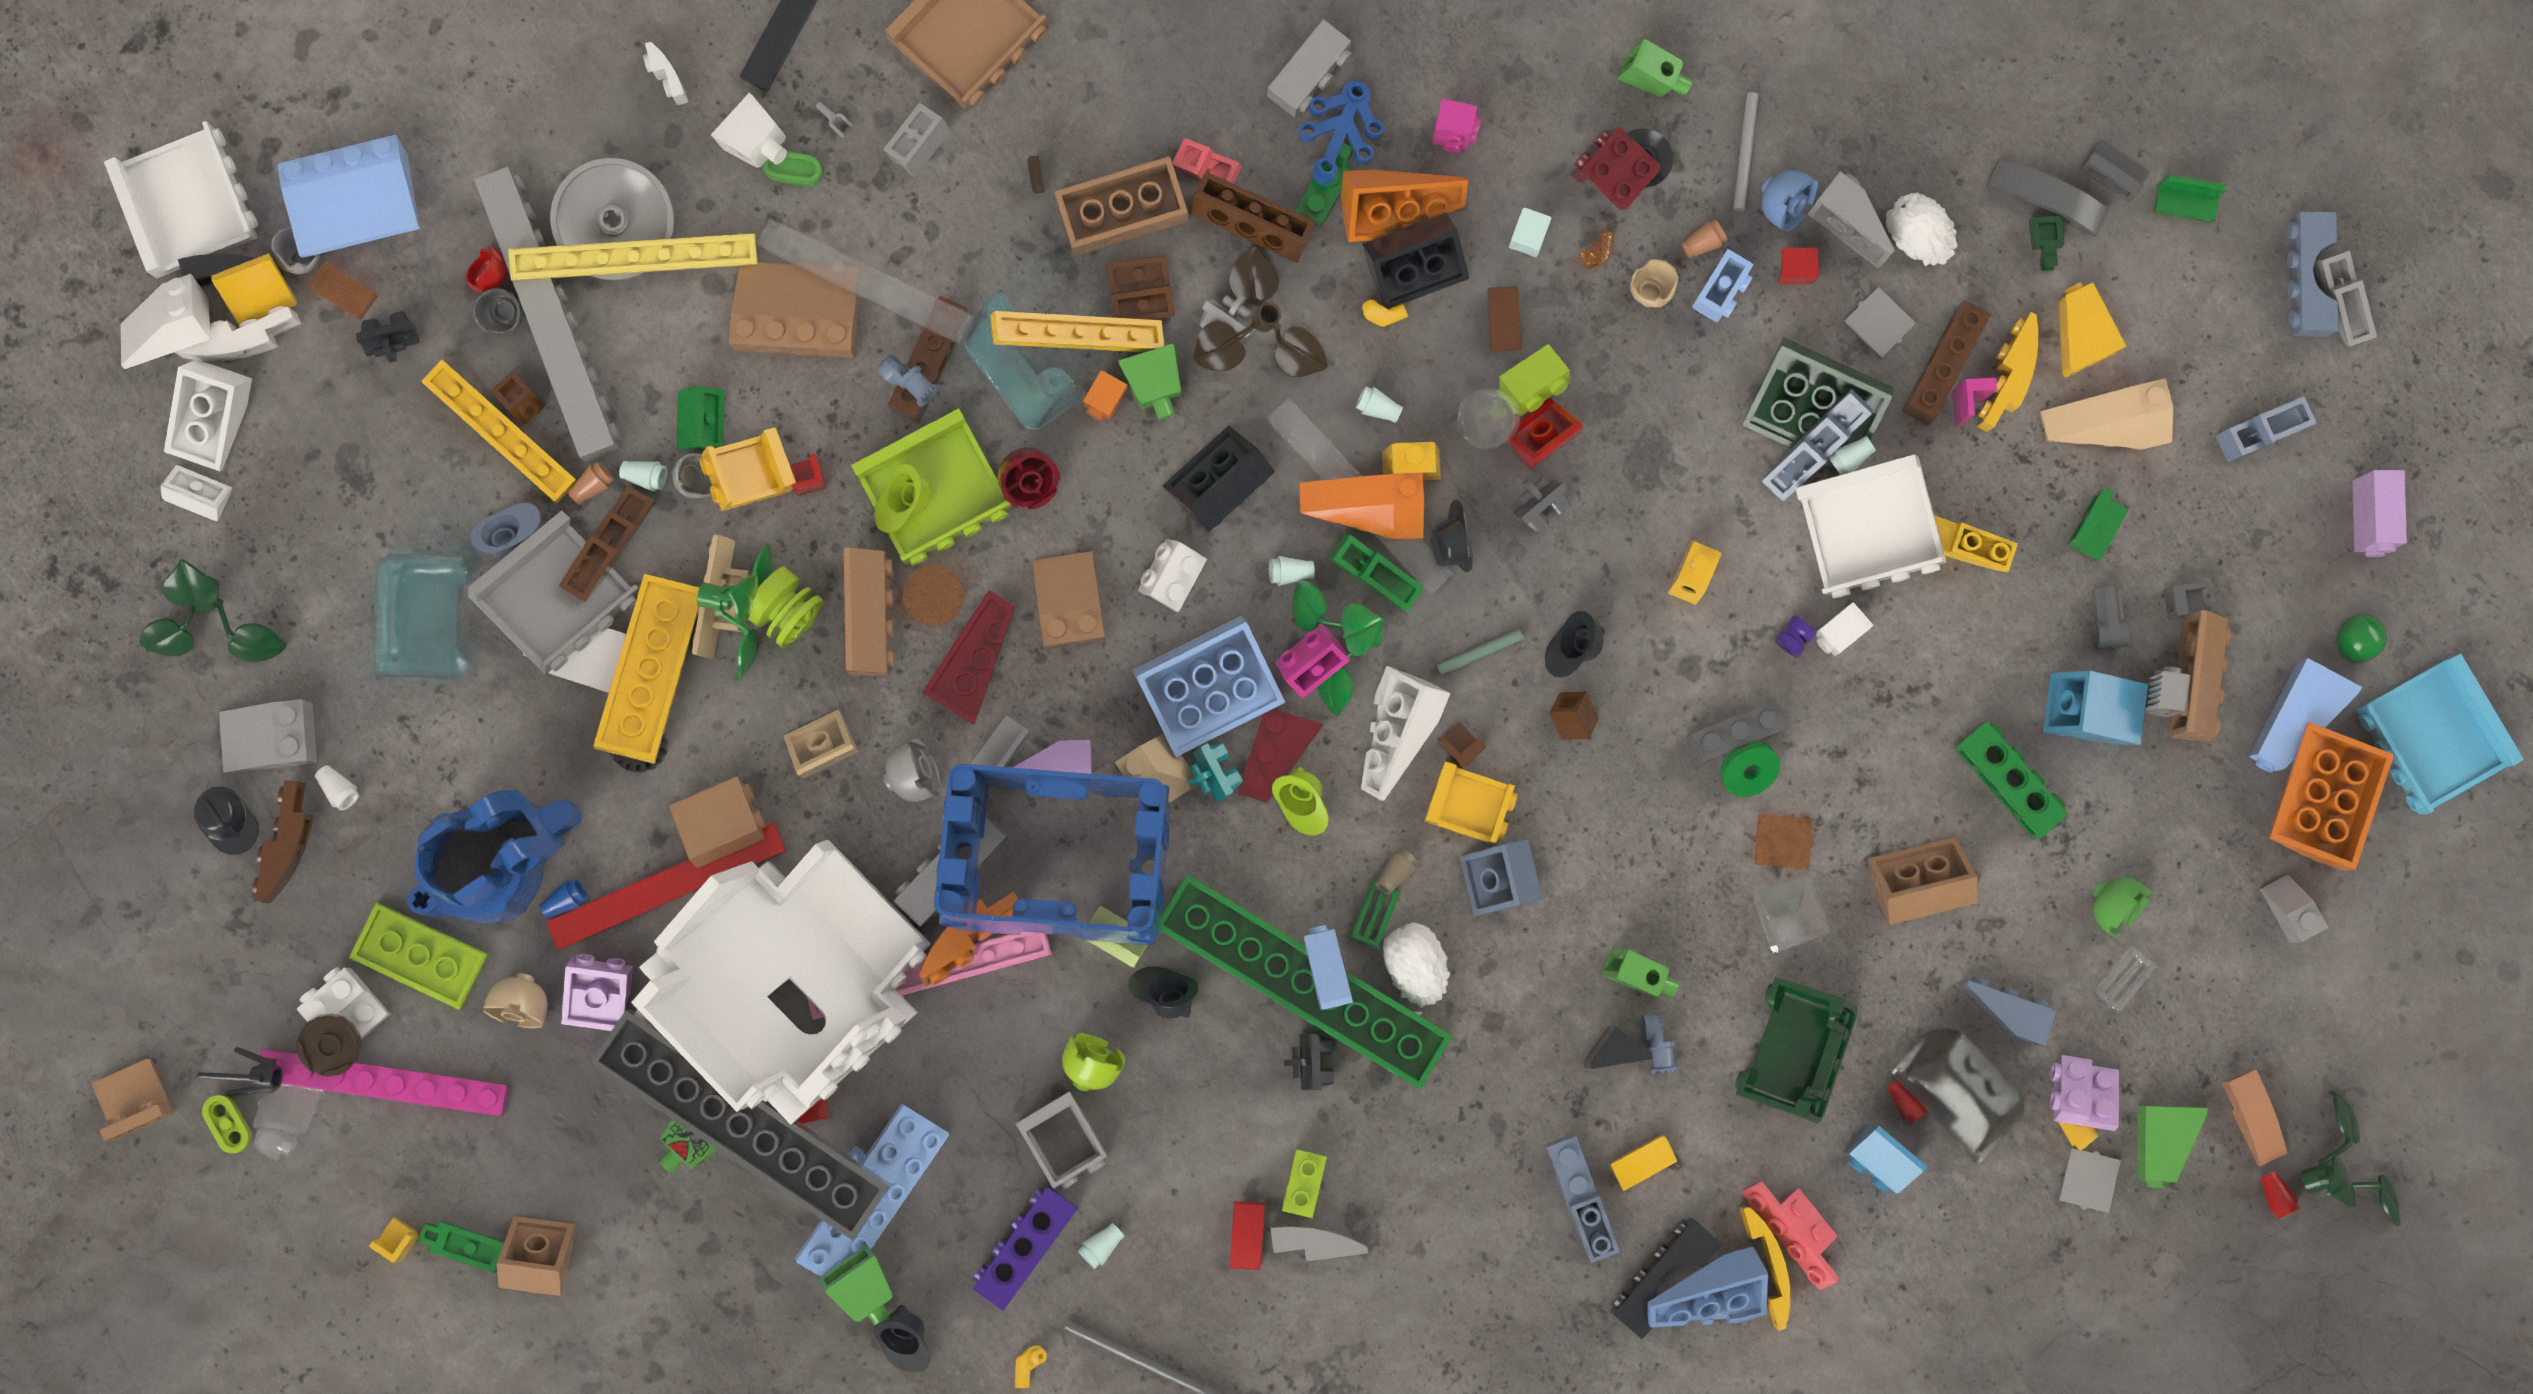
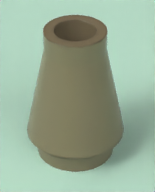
M1404 849L1392 852L1380 878L1375 883L1377 888L1383 893L1390 895L1395 888L1416 872L1415 867L1418 864L1416 858Z

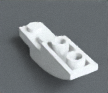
M288 306L273 308L267 312V316L261 319L244 321L239 325L240 328L238 329L228 321H216L210 324V340L184 348L175 353L182 358L200 361H229L251 357L277 348L278 345L274 336L300 325L301 321L297 313Z

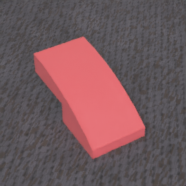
M1186 138L1183 139L1172 162L1173 167L1200 181L1205 172H1209L1233 184L1242 168L1239 162L1216 154L1210 147Z

